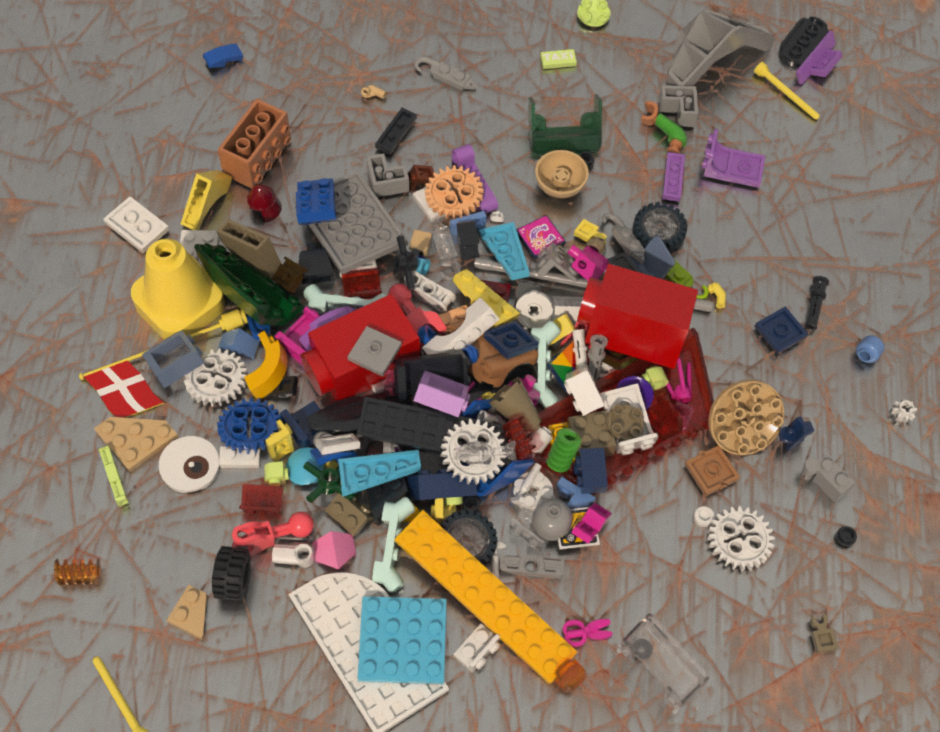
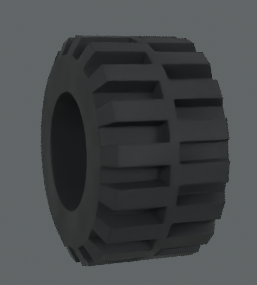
M221 546L216 555L212 573V593L214 598L241 601L248 587L251 557L248 549Z

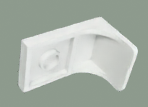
M638 383L600 393L605 404L603 408L604 411L607 410V414L616 404H627L634 408H639L643 412V433L638 438L626 441L617 439L614 436L617 445L616 453L628 455L633 453L634 449L641 448V450H647L652 448L658 439V434L653 433Z

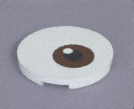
M185 436L172 441L163 450L159 459V472L164 483L172 490L180 493L194 492L207 488L217 477L220 468L219 456L215 447L206 439L197 436Z

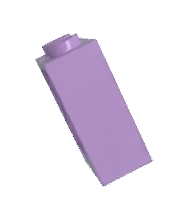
M425 370L413 401L459 417L461 411L465 412L471 394L467 393L469 386Z

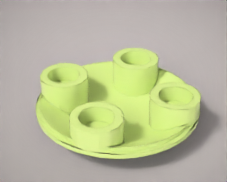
M582 0L577 11L579 19L584 24L592 27L604 25L610 18L608 3L605 0Z

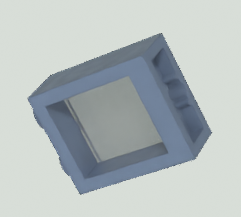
M182 330L142 354L164 388L204 364L200 357L203 355L198 345L193 346L195 342L190 334L186 336Z

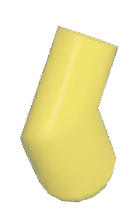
M717 282L709 284L708 291L711 294L715 293L717 296L716 307L720 309L725 308L726 292Z

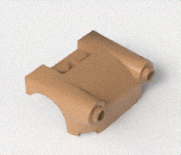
M465 318L447 325L445 336L455 332L463 324ZM483 333L471 344L477 348L479 357L476 363H470V368L467 370L478 382L482 383L484 381L488 384H493V388L500 387L508 373L522 363L535 365L538 352L534 349L507 360L484 338Z

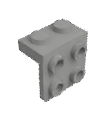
M552 242L546 249L543 248L539 252L536 274L541 278L555 266L574 282L579 280L580 274L571 266L575 259L568 255L562 246Z

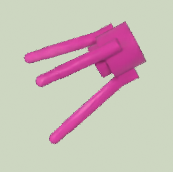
M678 358L680 385H677L675 390H673L669 382L666 386L672 400L676 399L677 403L682 404L691 401V397H693L691 391V363H687L686 385L681 359Z

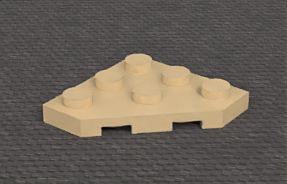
M109 417L94 428L95 432L109 446L110 450L129 473L178 438L177 433L166 420Z

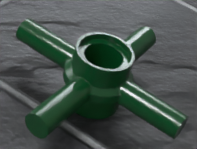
M308 461L304 464L303 468L318 478V486L306 497L308 502L312 503L322 493L330 495L338 492L342 495L339 467L336 470L326 468L321 471ZM350 494L344 497L349 501H352L355 497V494Z

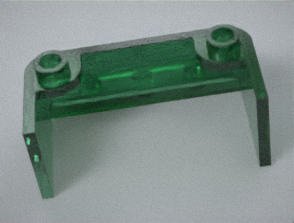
M594 94V112L584 113L580 119V126L546 127L545 118L540 114H535V102L532 97H528L531 148L535 154L545 155L555 150H566L573 153H582L584 151L594 153L601 148L602 99L598 94Z

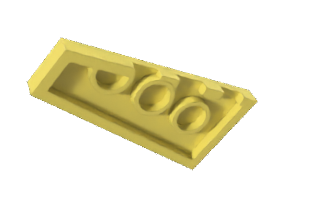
M468 269L454 275L452 281L464 296H468L471 299V304L481 298L498 316L500 320L490 327L491 329L518 319L520 313Z

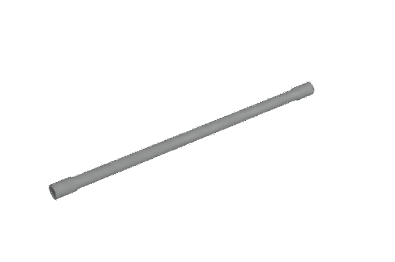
M476 257L474 268L506 273L499 262ZM528 268L531 278L584 288L588 284L585 278L579 277V280L574 282L565 274L549 271L541 278L536 274L537 269ZM696 299L694 309L711 312L713 301Z

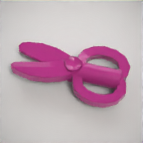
M599 619L589 623L586 627L579 620L567 621L562 628V632L565 635L564 640L575 648L584 645L587 638L593 640L608 639L612 637L613 633L599 629L610 625L611 621L609 619ZM573 625L580 627V629L567 630L568 627ZM583 637L578 642L570 641L571 638Z

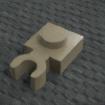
M822 615L821 624L817 623L815 616L810 619V624L816 629V631L811 633L816 653L837 651L839 647L833 628L827 629L826 627L828 623L827 616Z

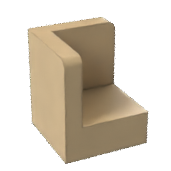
M414 229L409 249L413 250L416 248L419 252H423V257L428 258L432 245V233Z

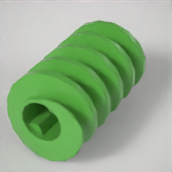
M562 428L558 431L546 459L548 467L556 472L569 470L581 444V438L576 431L569 428Z

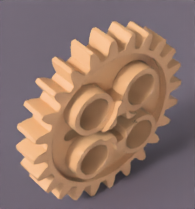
M455 165L451 170L448 166H446V171L439 169L440 174L433 173L434 178H429V183H426V202H428L429 208L433 209V213L438 211L439 217L445 214L446 219L450 215L455 219L456 215H459V217H463L464 213L469 215V211L475 212V206L480 207V201H483L484 191L480 177H476L475 172L470 174L469 168L463 171V166L459 170L456 169Z

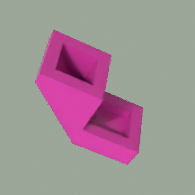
M595 502L588 508L583 519L574 527L571 533L589 544L597 536L612 513Z

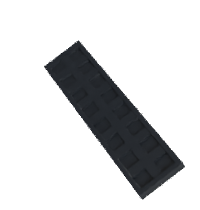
M365 397L356 437L441 454V452L446 451L441 449V445L446 443L443 441V438L448 436L447 431L449 429L454 431V424L460 427V422L463 420L467 425L469 419L475 424L477 419L463 416L456 417L448 413ZM480 420V425L483 426L487 421ZM488 422L487 428L489 429L494 426L493 433L500 432L498 439H504L501 446H505L506 450L501 453L505 454L506 458L501 461L504 462V467H508L513 461H516L521 428ZM477 438L481 445L487 444L485 438ZM464 439L457 440L460 446H467V442ZM471 448V450L469 451L473 452V455H476L477 453L473 450V448ZM480 457L481 462L489 463L488 458Z

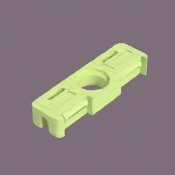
M109 446L99 448L118 506L121 507L129 504Z

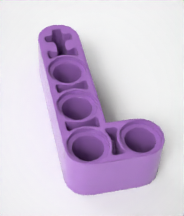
M466 144L453 149L451 158L452 168L454 165L458 170L461 166H463V171L469 168L470 174L475 172L476 177H480V182L483 183V201H480V207H476L477 211H484L487 214L498 209L496 197L475 164V154L472 146Z

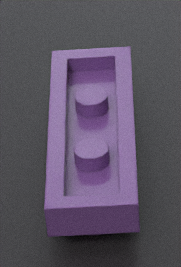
M667 153L662 196L664 200L680 202L685 154Z

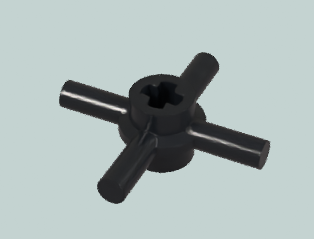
M398 236L396 238L400 255H396L394 258L395 270L393 275L398 277L403 272L408 290H414L415 284L412 271L417 270L419 250L414 248L408 253L404 236Z

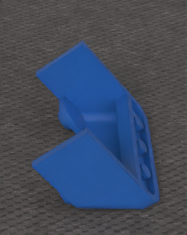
M474 400L460 416L477 419L480 411L484 410L487 412L492 407L488 403L492 400ZM460 459V463L463 466H469L467 459ZM534 460L513 461L508 467H498L500 472L498 474L494 473L493 479L487 476L486 483L481 479L479 480L477 496H487L516 481L534 463Z

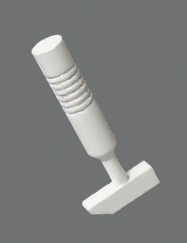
M535 463L520 487L521 491L518 496L510 498L514 504H521L525 500L522 496L528 491L542 468L540 464Z
M497 542L496 551L491 559V573L498 579L499 556L497 555V549H506V545L502 542Z

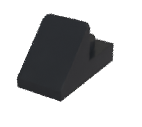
M475 221L456 223L460 259L468 260L479 257V238Z

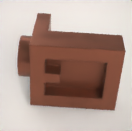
M414 164L408 172L410 189H415L418 183H429V178H434L433 167Z

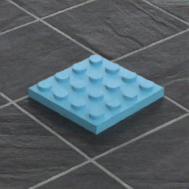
M362 596L358 682L444 684L446 599Z

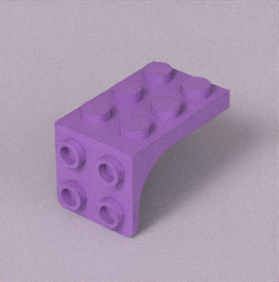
M714 129V133L709 135L704 153L705 158L702 164V169H705L704 176L759 188L765 155L735 150L721 145L717 140L718 129Z

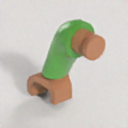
M647 101L644 104L645 108L652 115H642V124L649 126L655 124L668 136L670 144L667 152L679 154L681 148L685 147L687 143L685 131L663 114H659L658 105L655 102Z

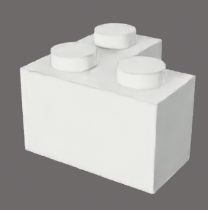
M587 364L566 374L564 385L568 394H573L575 398L573 404L577 412L581 411L584 416L605 406Z

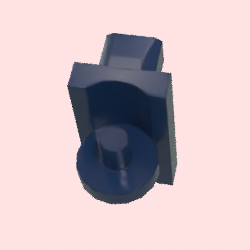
M801 416L796 417L787 427H782L778 434L780 441L786 443V450L792 451L798 444L804 441L806 436L814 432V428L810 421L804 422Z

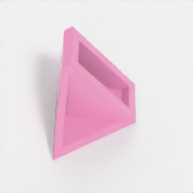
M330 531L312 542L316 563L319 562L336 569L341 568L351 557L356 555L354 540L351 534Z

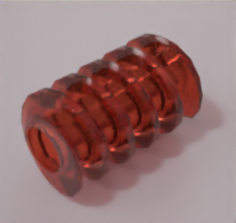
M524 416L514 418L502 426V429L507 431L505 437L511 438L508 440V445L513 446L510 451L516 453L513 456V459L516 461L532 459L539 455V452H532L536 445H529L533 437H526L531 431L523 429L528 425L527 422L521 423V420L525 418Z

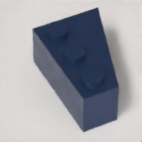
M447 469L437 470L438 474H431L430 470L418 471L416 476H406L410 494L407 496L409 500L477 495V485L474 479L471 480L470 484H467V478L459 482L460 476L457 475L453 478V473L447 472Z

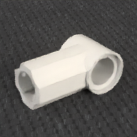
M275 544L272 550L273 563L293 564L308 568L315 561L313 551L307 544H300L298 546ZM309 553L307 558L300 559L301 554Z

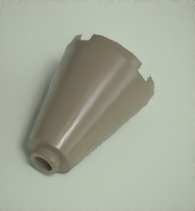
M517 377L511 381L513 385L503 386L491 397L492 401L488 403L526 433H534L541 426L539 424L541 418L522 380Z

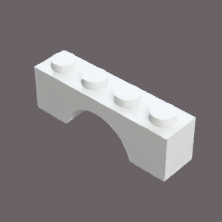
M479 298L466 309V318L455 332L446 336L436 335L422 349L427 355L462 350L466 345L472 344L500 319L490 306Z

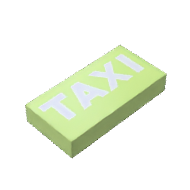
M574 49L540 53L543 69L572 67L577 64Z

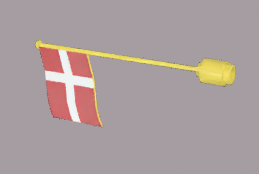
M236 309L222 314V319L218 320L220 324L190 334V336L193 338L220 327L222 331L226 329L228 332L244 327V324H247L248 321L244 311ZM146 351L93 371L79 374L81 380L85 379L97 391L108 410L115 417L128 418L165 404L152 392L141 373L129 362L142 357V354Z

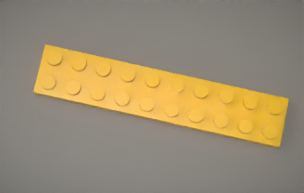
M424 510L395 538L394 541L495 635H500V639L548 684L557 677L576 655L577 651Z

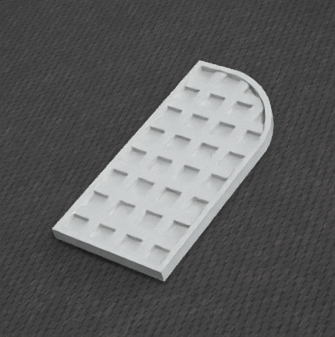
M330 573L319 576L288 594L372 732H386L449 691L445 681L444 684L358 682L362 596L389 597L387 592L377 583L356 574Z

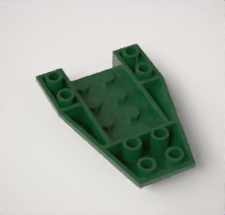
M204 243V245L195 244V251L213 282L233 303L258 324L285 325L305 308L297 297L287 292V289L277 285L228 252L224 246L219 244L213 246L208 243Z

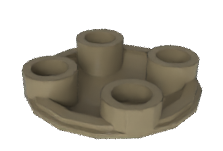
M616 404L608 412L607 426L617 439L626 441L638 438L644 429L643 412L639 408H634L627 404Z

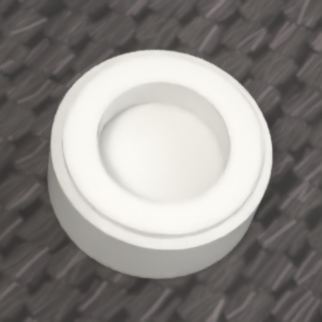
M707 506L697 508L693 516L694 522L700 527L710 526L715 518L713 510Z

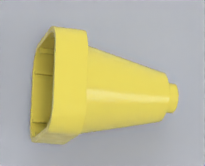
M162 239L154 242L148 248L145 258L144 275L132 285L131 297L136 311L164 340L180 330L186 336L198 332L222 314L225 309L223 292L213 282L205 268L186 251L181 243L173 239Z

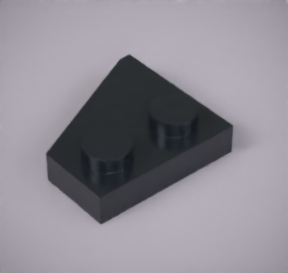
M406 476L367 489L374 521L376 523L381 521L385 502L396 503L401 498L407 497L410 494Z

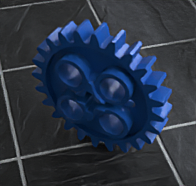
M251 397L249 402H246L243 398L240 404L235 401L234 407L228 405L229 411L223 410V416H219V422H217L218 435L221 442H225L226 447L231 445L232 451L238 448L239 453L246 449L247 454H249L251 449L255 453L258 452V448L265 450V440L272 433L279 432L276 421L281 420L278 409H274L273 404L268 406L267 400L261 403L260 398L253 402ZM252 412V421L250 423L251 437L248 438L249 413Z

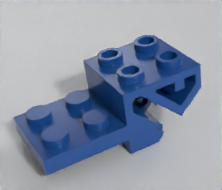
M333 178L297 182L296 215L299 225L337 220Z

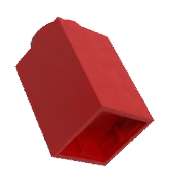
M608 264L603 281L592 277L589 278L577 322L589 325L585 343L591 344L590 339L593 335H603L608 340L605 349L674 369L689 331L698 289Z
M392 294L308 332L310 350L301 353L300 357L311 384L320 396L331 392L335 401L355 397L371 390V385L387 379V376H394L393 361L384 376H380L348 361L349 353L366 326L402 342V346L394 359L420 356V338Z

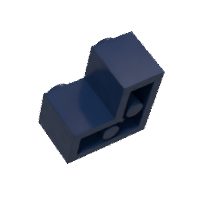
M604 448L580 449L578 456H575L573 473L577 474V487H581V494L606 492L608 482Z

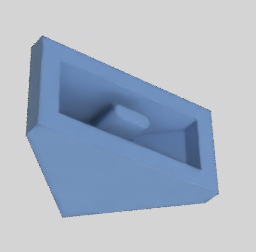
M237 328L223 333L218 349L220 348L221 352L228 350L229 354L235 352L238 356L255 359L260 341L254 339L253 336L242 329Z

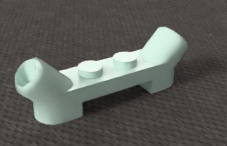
M315 284L309 285L304 290V297L309 302L308 308L316 310L320 316L327 313V310L331 311L341 307L359 309L387 296L380 293L367 300L359 297H344L339 294L329 295L324 294Z
M548 321L542 328H532L531 336L539 342L538 383H535L533 388L540 393L537 404L540 403L546 410L554 409L559 403V398L548 387V381H551V371L546 365L552 359L551 350H548V346L561 333L560 328L553 321Z
M403 497L396 503L385 502L381 520L385 524H389L383 562H374L372 580L375 583L383 584L390 593H395L404 585V580L394 568L395 561H398L400 550L397 548L398 544L394 540L403 531L400 528L401 522L415 512V507L408 497Z

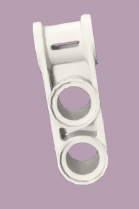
M412 271L415 282V289L411 290L412 296L433 307L438 312L445 313L448 305L455 301L456 296L450 290L443 288L418 272Z

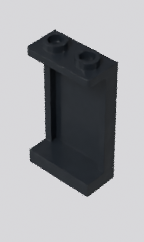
M462 350L393 359L395 396L399 403L407 402L408 396H415L425 370L466 386L471 385L467 370L470 368V360Z

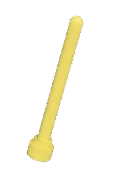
M764 62L757 65L754 70L756 75L767 78L813 119H819L820 115L769 72L768 65Z
M98 656L94 657V666L132 731L149 732L143 726L140 727L101 658Z

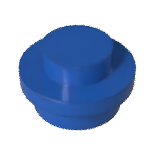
M471 344L466 345L462 351L466 357H469L470 363L474 364L479 357L478 350Z

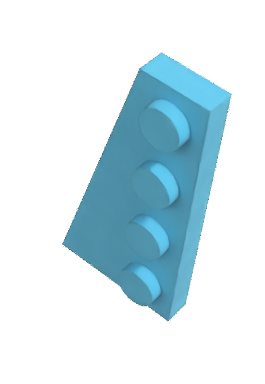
M514 222L478 229L480 237L511 280L530 277Z
M419 450L338 459L342 497L421 471Z

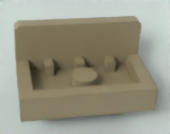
M337 493L325 511L355 537L369 520H373L372 510L367 505L359 503L356 500V495L352 501H349Z

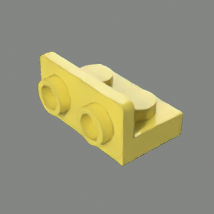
M280 419L276 421L279 432L272 433L265 440L269 456L273 462H278L294 452L293 443L295 441L291 436L292 430L287 423L283 424Z

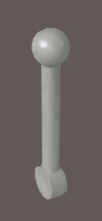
M313 535L303 538L278 537L274 539V543L279 541H308L312 543L315 537Z

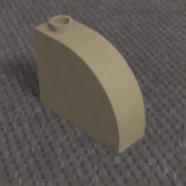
M227 219L216 231L222 243L234 256L271 279L281 262L270 238Z

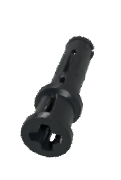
M815 276L812 280L813 289L809 294L811 302L805 328L808 330L817 329L822 301L827 296L825 291L826 286L829 285V279L823 276Z

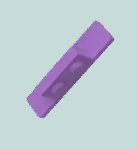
M833 31L827 33L797 69L796 76L799 84L803 85L810 75L826 77L842 58L841 51L831 50L836 44Z

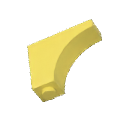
M219 170L197 173L180 224L192 230H200L201 224L211 206L222 195L228 193L232 176Z

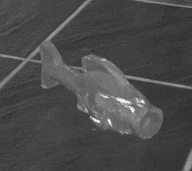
M512 440L505 447L492 448L493 442H468L458 448H454V459L461 460L475 467L490 466L489 459L492 456L506 455L508 459L516 461L515 441Z

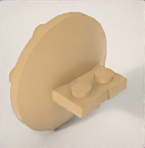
M746 379L735 382L725 388L712 404L708 420L711 436L723 450L731 454L749 455L765 449L778 435L784 422V405L778 392L763 381Z

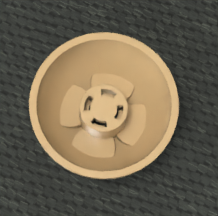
M555 150L546 153L538 160L535 168V176L540 188L547 195L559 199L569 198L579 193L585 186L589 175L585 161L579 155L566 150Z

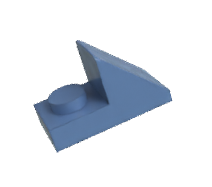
M481 211L450 220V233L457 236L456 223L475 221L477 230L486 227L485 212Z
M561 477L558 481L556 491L561 497L570 499L567 504L570 509L590 507L595 503L596 497L589 493L581 494V488Z

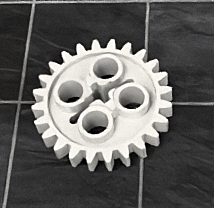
M219 348L217 353H214L213 349H211L210 354L207 355L204 351L202 357L204 364L185 375L186 380H184L187 392L190 393L192 399H196L197 403L202 401L204 406L208 402L211 403L212 407H214L215 402L222 406V401L224 400L229 404V398L236 400L235 394H242L241 388H246L244 377L248 375L245 363L242 362L240 356L236 357L235 352L229 354V351L226 350L222 353Z
M469 419L466 425L462 420L460 427L454 424V431L449 429L447 431L448 436L443 438V441L446 443L441 445V449L446 451L441 452L440 456L446 457V459L443 460L442 464H449L446 471L453 470V478L459 475V482L467 478V484H470L472 479H474L476 485H478L480 479L486 483L487 476L493 479L494 473L498 474L500 472L498 467H503L504 462L501 461L506 458V455L501 453L506 450L505 446H501L504 439H498L500 432L493 433L494 426L489 429L487 428L488 422H485L482 426L480 425V419L475 424ZM477 438H485L487 444L481 445ZM464 439L467 442V446H460L457 440ZM471 448L477 452L476 455H473V452H469ZM480 457L488 458L489 464L481 463ZM460 459H467L469 466H463L460 463Z
M741 506L738 507L737 511L730 507L729 513L724 509L721 513L722 515L717 514L716 520H712V527L708 530L711 534L707 540L712 541L709 544V548H715L712 555L719 554L718 562L724 559L725 567L731 563L733 570L737 566L740 567L741 571L744 570L745 566L752 570L753 564L758 568L761 562H766V557L771 555L772 552L770 550L774 547L771 542L774 541L775 537L769 536L773 529H767L769 522H762L763 515L756 517V510L752 514L749 513V507H747L745 512L742 511ZM743 524L749 525L751 530L744 528ZM724 529H730L732 534L726 533ZM750 543H755L758 548H752ZM730 547L737 548L739 552H733Z

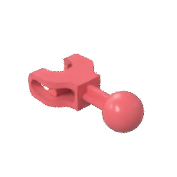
M399 283L389 289L388 295L392 294L399 306L408 315L406 317L416 333H418L420 327L429 325L442 336L445 335L446 325L435 312L423 311L420 306L416 308L411 302L412 293L411 290H408L407 285ZM420 342V353H422V352L424 351V350L422 349V347L424 346V344L421 343V342Z
M300 511L292 514L288 522L272 527L269 521L248 522L239 525L232 532V547L247 546L250 556L257 555L264 549L274 546L275 538L289 534L298 538L308 536L314 528L313 518L308 513ZM240 532L246 533L244 536H237Z

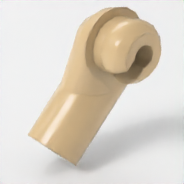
M369 85L361 89V94L364 98L377 96L385 99L387 91L375 85Z

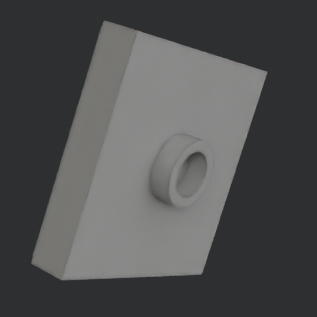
M366 326L347 359L380 376H384L402 346V342Z

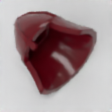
M263 184L252 186L247 195L249 208L261 211L266 223L273 221L282 210L279 198L269 186Z

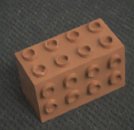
M256 99L218 148L222 172L232 176L233 180L249 188H252L255 184H260L264 174L272 168L273 162L281 156L284 147L288 146L291 142L288 113Z

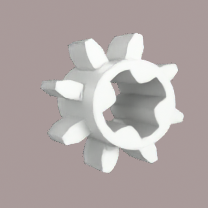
M903 398L900 403L898 401L894 403L891 414H894L896 421H901L904 424L908 419L913 421L917 408H914L913 401L910 402Z

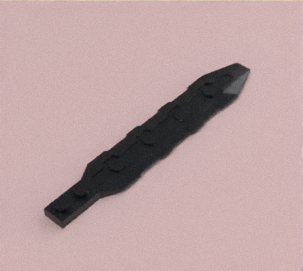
M526 364L515 367L508 373L502 386L493 388V384H488L484 381L482 383L478 382L468 372L471 383L475 382V385L468 392L471 394L468 404L481 398V395L486 392L496 393L517 377L524 380L526 375H531L536 379L537 383L538 377L534 366ZM395 388L362 397L355 396L338 400L308 417L311 431L328 432L356 431L359 426L364 398L370 397L399 403L395 396ZM408 396L407 402L402 404L413 406L412 396Z

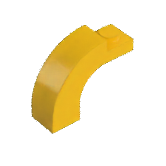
M265 331L258 334L265 348V359L257 370L244 377L250 391L257 399L267 396L280 384L286 373L288 363L287 353L283 346L272 335L269 337Z

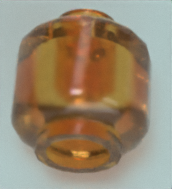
M566 659L555 669V675L557 676L555 682L562 690L567 688L573 691L585 681L584 673L586 670L576 659Z

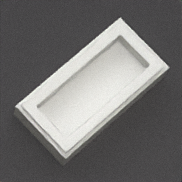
M351 433L317 439L316 447L324 455L360 449V441Z

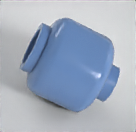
M868 335L857 345L856 354L861 361L874 363L881 357L885 347L881 339Z

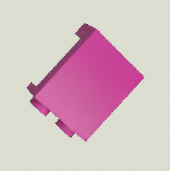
M307 306L303 309L304 314L284 334L279 331L275 335V340L280 342L286 353L302 366L300 354L307 350L299 338L311 328L309 324L320 317L316 310H311Z

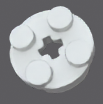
M537 290L524 293L516 303V310L520 313L517 320L527 328H542L552 318L553 305L550 298ZM537 306L539 313H530V307Z
M539 471L528 491L522 496L525 500L517 505L522 509L525 508L534 512L536 506L543 500L552 499L553 486L550 480ZM529 472L521 475L515 481L513 497H517L520 493V487ZM530 488L537 489V495L529 494Z

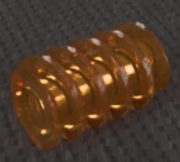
M91 558L87 565H85L84 559L80 560L79 565H77L76 559H72L71 565L68 564L67 559H64L62 565H60L59 559L55 560L54 578L58 585L62 586L65 583L68 586H71L73 583L75 585H80L81 583L83 585H88L89 583L96 585L99 582L101 576V563L99 559L94 564Z

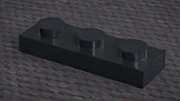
M401 108L376 141L375 148L391 155L417 119V114Z

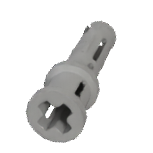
M593 335L591 337V348L588 351V357L590 358L588 367L596 386L601 361L605 358L604 349L608 343L607 338L603 335Z

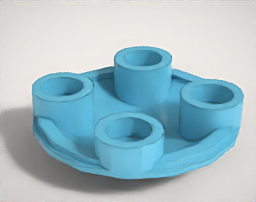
M300 448L288 458L286 468L289 469L288 476L295 484L308 485L318 482L317 477L303 468L304 464L308 461L319 470H323L324 464L318 466L311 457L310 450L313 448Z

